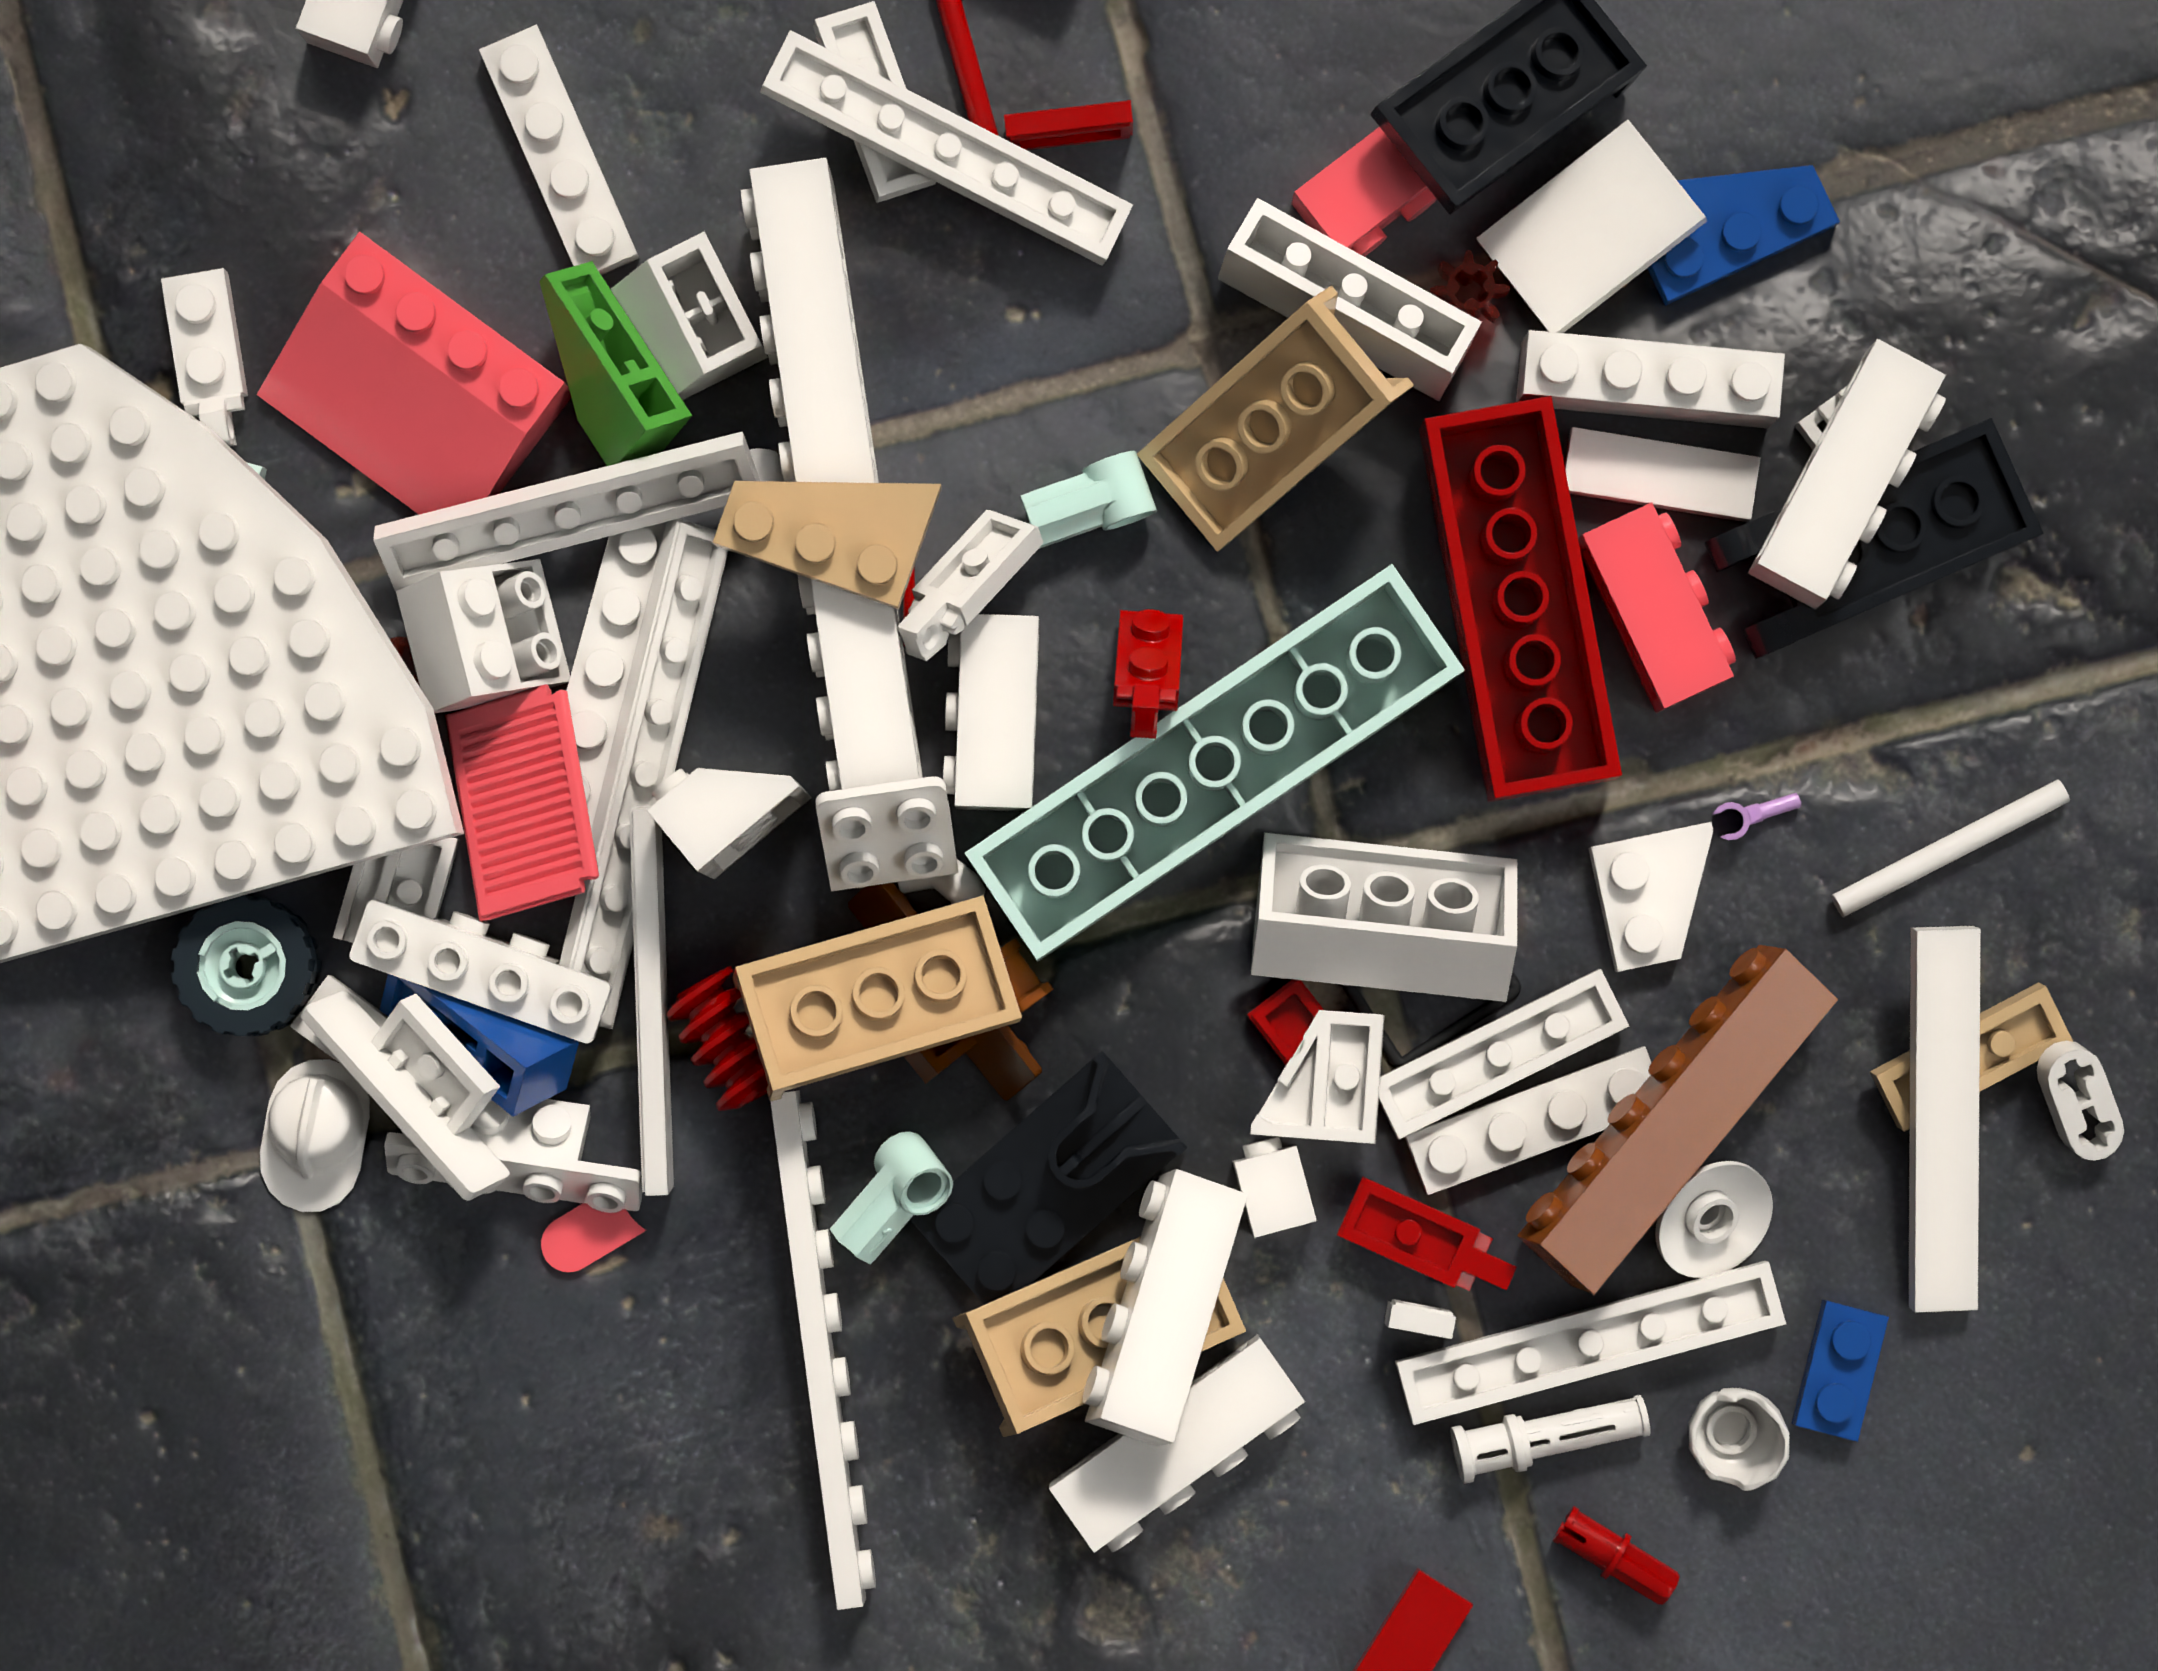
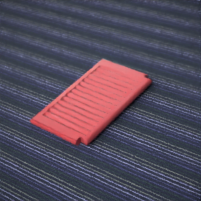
M545 684L445 715L479 921H488L585 893L584 881L597 879L599 871L567 691L558 690L552 694L549 685Z

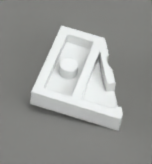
M1712 822L1588 848L1615 972L1681 959L1713 834Z

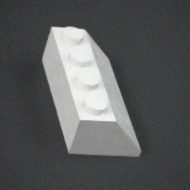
M1264 832L1254 924L1251 975L1471 999L1507 1001L1517 950V859Z

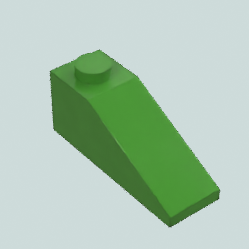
M590 261L545 274L539 283L577 420L607 466L662 452L692 417V414L598 269Z

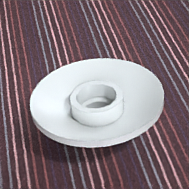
M1721 1161L1699 1168L1657 1219L1656 1243L1659 1253L1665 1262L1676 1272L1693 1278H1703L1725 1272L1742 1263L1758 1247L1771 1221L1773 1200L1767 1182L1756 1170L1741 1162Z

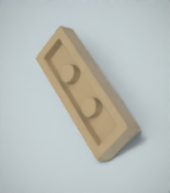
M2038 982L1980 1013L1979 1092L2039 1061L2044 1051L2054 1043L2065 1040L2073 1042L2045 985ZM1909 1050L1870 1071L1897 1128L1904 1132L1910 1129Z

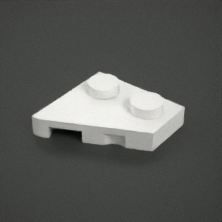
M1319 1010L1293 1057L1290 1058L1278 1078V1082L1252 1122L1250 1134L1375 1144L1385 1015Z

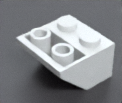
M705 231L646 260L611 288L612 293L682 400L768 358Z
M540 559L441 571L396 591L419 685L433 707L434 713L470 708L545 684L551 688L569 682L570 673Z

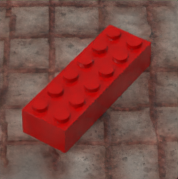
M1552 396L1425 418L1419 428L1462 666L1465 669V682L1488 803L1617 779L1622 776Z

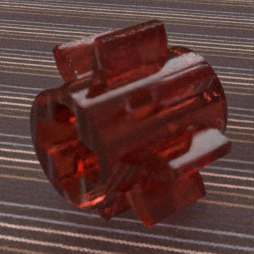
M1466 250L1462 265L1456 269L1445 261L1439 264L1437 270L1447 283L1445 286L1437 285L1430 288L1429 293L1476 319L1483 315L1488 321L1495 323L1500 313L1490 302L1492 298L1500 299L1507 296L1510 287L1505 284H1495L1493 274L1499 263L1496 259L1484 267L1481 264L1474 263L1472 251ZM1475 281L1481 286L1477 296L1479 302L1474 298H1470L1465 303H1462L1456 298L1460 288L1458 282L1466 287Z

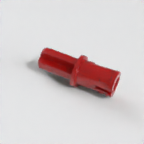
M1573 1506L1566 1515V1521L1561 1523L1552 1540L1553 1542L1560 1543L1602 1570L1600 1576L1605 1580L1611 1575L1656 1604L1663 1605L1668 1601L1679 1582L1680 1575L1676 1570L1630 1543L1632 1538L1630 1534L1625 1533L1621 1537L1580 1512L1579 1508Z

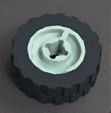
M248 895L214 903L207 909H199L192 915L194 919L190 924L183 926L178 934L180 940L177 948H173L171 960H174V972H171L173 985H177L180 993L177 997L183 1007H188L193 1013L192 1017L200 1024H206L212 1027V1031L221 1034L262 1036L290 1025V1020L299 1015L309 998L316 992L319 985L316 984L317 973L321 972V960H317L316 954L318 945L315 937L310 936L306 929L308 925L301 917L295 916L290 912V908L281 903ZM245 954L256 956L259 960L254 964V969L251 973L254 978L251 979L240 977L236 971L238 958Z

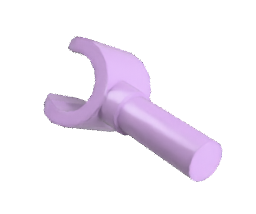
M1795 792L1761 804L1755 803L1746 807L1729 802L1718 806L1713 815L1722 813L1727 809H1735L1742 814L1744 821L1742 828L1736 833L1720 836L1726 840H1737L1744 836L1749 829V825L1801 808V801L1799 795Z

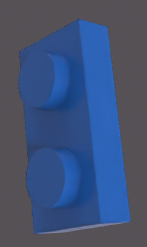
M1822 1299L1792 1419L1793 1425L1858 1442L1889 1319L1888 1316Z

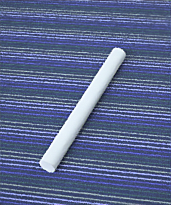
M2057 779L1832 894L1833 903L1840 915L1845 917L2070 802L2069 795L2064 785Z

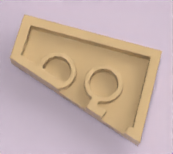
M734 481L713 539V544L899 609L942 485L919 483Z

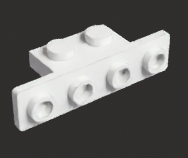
M371 900L367 903L349 954L352 961L583 1043H591L595 1039L612 986L607 981L559 965V959L547 956L549 944L519 933H513L510 942L486 934L490 923L486 921L481 922L478 918L453 911L450 921L445 919L431 920L378 900Z
M346 991L337 992L306 1006L300 1015L301 1019L315 1033L319 1041L332 1052L359 1082L362 1089L394 1121L405 1137L412 1141L443 1176L444 1180L464 1200L470 1201L504 1183L510 1175L509 1170L470 1128L500 1088V1085L417 994L400 1000L381 1028Z
M547 1099L512 1117L494 1101L490 1100L470 1127L510 1172V1175L503 1184L484 1194L497 1190L524 1194L529 1199L541 1203H554L558 1200L587 1203L593 1209L607 1213L619 1212L622 1209L639 1211L642 1200L641 1172L637 1169L581 1161L590 1122V1105ZM387 1133L384 1148L388 1173L398 1175L403 1180L415 1184H427L432 1181L447 1183L438 1170L404 1134Z

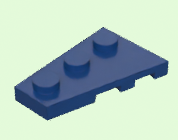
M1813 165L1677 180L1706 216L1707 222L1647 269L1666 306L1836 227L1840 220Z

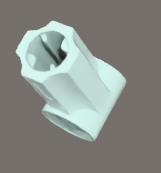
M1127 451L1107 457L1085 467L1082 470L1083 474L1021 495L1029 523L1039 528L1043 540L1040 548L1100 527L1105 531L1119 528L1142 520L1157 512L1136 451Z
M910 1131L898 1133L888 1138L880 1146L874 1159L877 1174L830 1228L838 1242L849 1249L857 1258L870 1265L913 1215H926L937 1210L947 1201L952 1193V1176L926 1141L917 1133Z

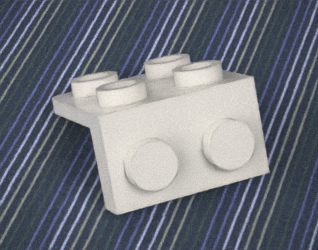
M925 777L828 791L817 796L815 800L816 812L831 891L959 873L949 801L943 779L939 777Z

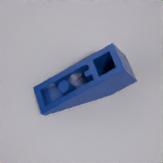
M388 974L380 1011L389 1017L400 1000L417 994L500 1085V1088L491 1100L512 1117L567 1089L579 1041Z

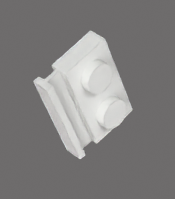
M451 837L354 864L333 938L353 943L366 905L371 900H378L431 920L438 919L460 840Z

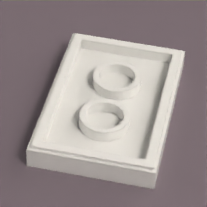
M1626 120L1476 239L1548 332L1564 333L1707 222V219L1631 122Z

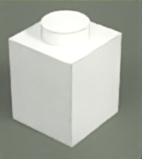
M1279 1136L1242 1146L1245 1158L1234 1160L1232 1163L1240 1191L1248 1194L1244 1207L1252 1236L1256 1238L1316 1222L1297 1146L1290 1145L1282 1148Z

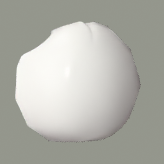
M1723 1388L1720 1392H1712L1699 1402L1688 1422L1689 1450L1700 1468L1705 1470V1474L1711 1480L1738 1486L1743 1491L1755 1490L1777 1479L1789 1459V1431L1779 1409L1769 1399L1755 1391L1742 1388Z

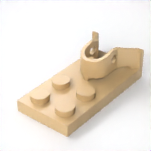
M1332 285L1304 303L1137 453V456L1217 552L1243 532L1388 405L1414 386L1409 378H1385L1335 318L1338 292Z
M984 895L736 966L732 977L735 988L740 990L768 1082L767 1094L770 1101L781 1099L784 1091L1015 1024L1022 1019Z
M1141 1236L952 1318L957 1328L965 1329L968 1332L1003 1414L1004 1420L999 1427L1003 1437L1019 1434L1085 1404L1083 1403V1392L1088 1376L1094 1366H1102L1108 1342L1102 1340L1105 1319L1114 1303L1121 1304L1127 1280L1120 1277L1122 1263L1131 1243H1139ZM1224 1278L1201 1352L1246 1332Z

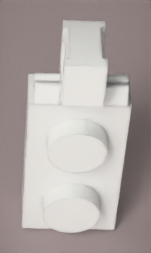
M221 268L162 278L161 283L180 402L184 405L185 412L194 418L199 417L200 422L212 429L229 447L236 446L232 412L245 410L244 397L248 396L228 272Z
M986 510L912 589L915 599L908 609L909 614L897 626L906 647V653L927 661L947 644L949 633L956 635L963 631L964 626L970 624L1043 544L1039 528L1006 515Z

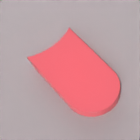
M582 1203L547 1226L542 1235L541 1249L545 1260L553 1268L562 1272H576L647 1230L641 1227L626 1209L615 1213H607L593 1209L587 1203Z

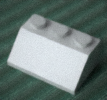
M681 768L671 774L652 791L651 794L657 802L646 811L698 872L716 879L808 802L811 796L791 776L696 768L691 774H688Z

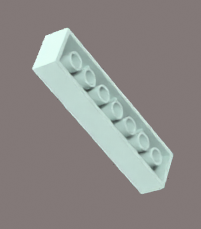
M1391 564L1179 707L1177 711H1173L1157 722L1156 739L1135 737L966 851L965 855L1037 961H1040L1458 678L1465 669L1394 565Z

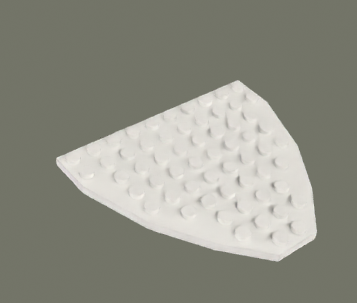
M77 344L1 367L0 963L464 834L434 709L328 540L212 429L92 348L83 344Z

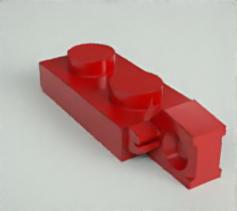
M1153 609L1141 611L1120 610L1113 706L1132 708L1130 737L1156 739L1158 710L1177 711L1183 632L1182 614H1168Z
M1363 1176L1336 1234L1448 1286L1455 1288L1457 1285L1468 1291L1471 1290L1476 1277L1507 1290L1517 1269L1515 1265L1487 1253L1493 1238L1480 1233L1481 1229Z

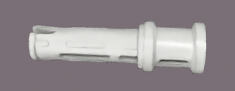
M1636 1395L1630 1399L1580 1408L1524 1421L1522 1416L1510 1414L1505 1415L1503 1422L1466 1431L1461 1425L1451 1427L1450 1432L1458 1472L1462 1483L1466 1484L1474 1482L1475 1475L1500 1469L1513 1467L1516 1472L1527 1471V1467L1533 1465L1532 1459L1586 1449L1638 1436H1650V1423L1644 1400L1641 1395Z

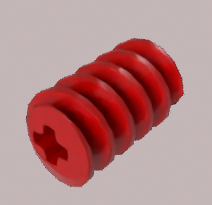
M732 966L710 975L677 995L678 1000L666 1013L668 1020L671 1022L685 1019L690 1020V1023L678 1036L681 1043L702 1042L703 1045L690 1059L693 1065H715V1068L703 1081L707 1089L727 1087V1091L715 1104L719 1111L741 1108L767 1094L768 1087L753 1034L749 1035L746 1031L750 1026L746 1011L736 1012L734 1009L736 1004L742 999L740 990L736 988L724 990L722 984L734 971Z

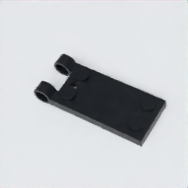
M1992 418L1913 451L1916 453V457L1900 486L1896 488L1888 484L1877 504L1887 511L1875 535L1868 544L1859 539L1848 559L1849 562L1857 565V568L1840 599L1838 600L1829 595L1823 604L1814 609L1789 596L1793 608L1743 630L1755 659L1782 649L1801 639L2044 534ZM1782 508L1706 541L1704 545L1716 572L1735 566L1758 555Z

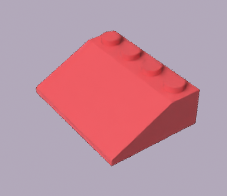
M360 231L320 283L257 393V396L418 515L500 494L571 399L569 387L564 381Z

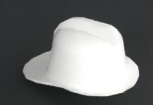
M330 1059L308 1060L290 1068L277 1081L269 1100L260 1149L261 1174L272 1195L283 1205L300 1212H321L339 1204L354 1188L361 1169L370 1119V1098L359 1082L342 1064Z

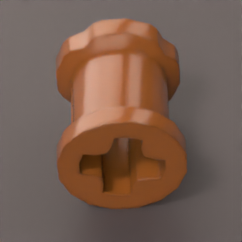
M1014 938L1000 949L1020 1012L1023 1013L1054 989L1048 981L1041 982L1019 953L1022 946L1017 938Z

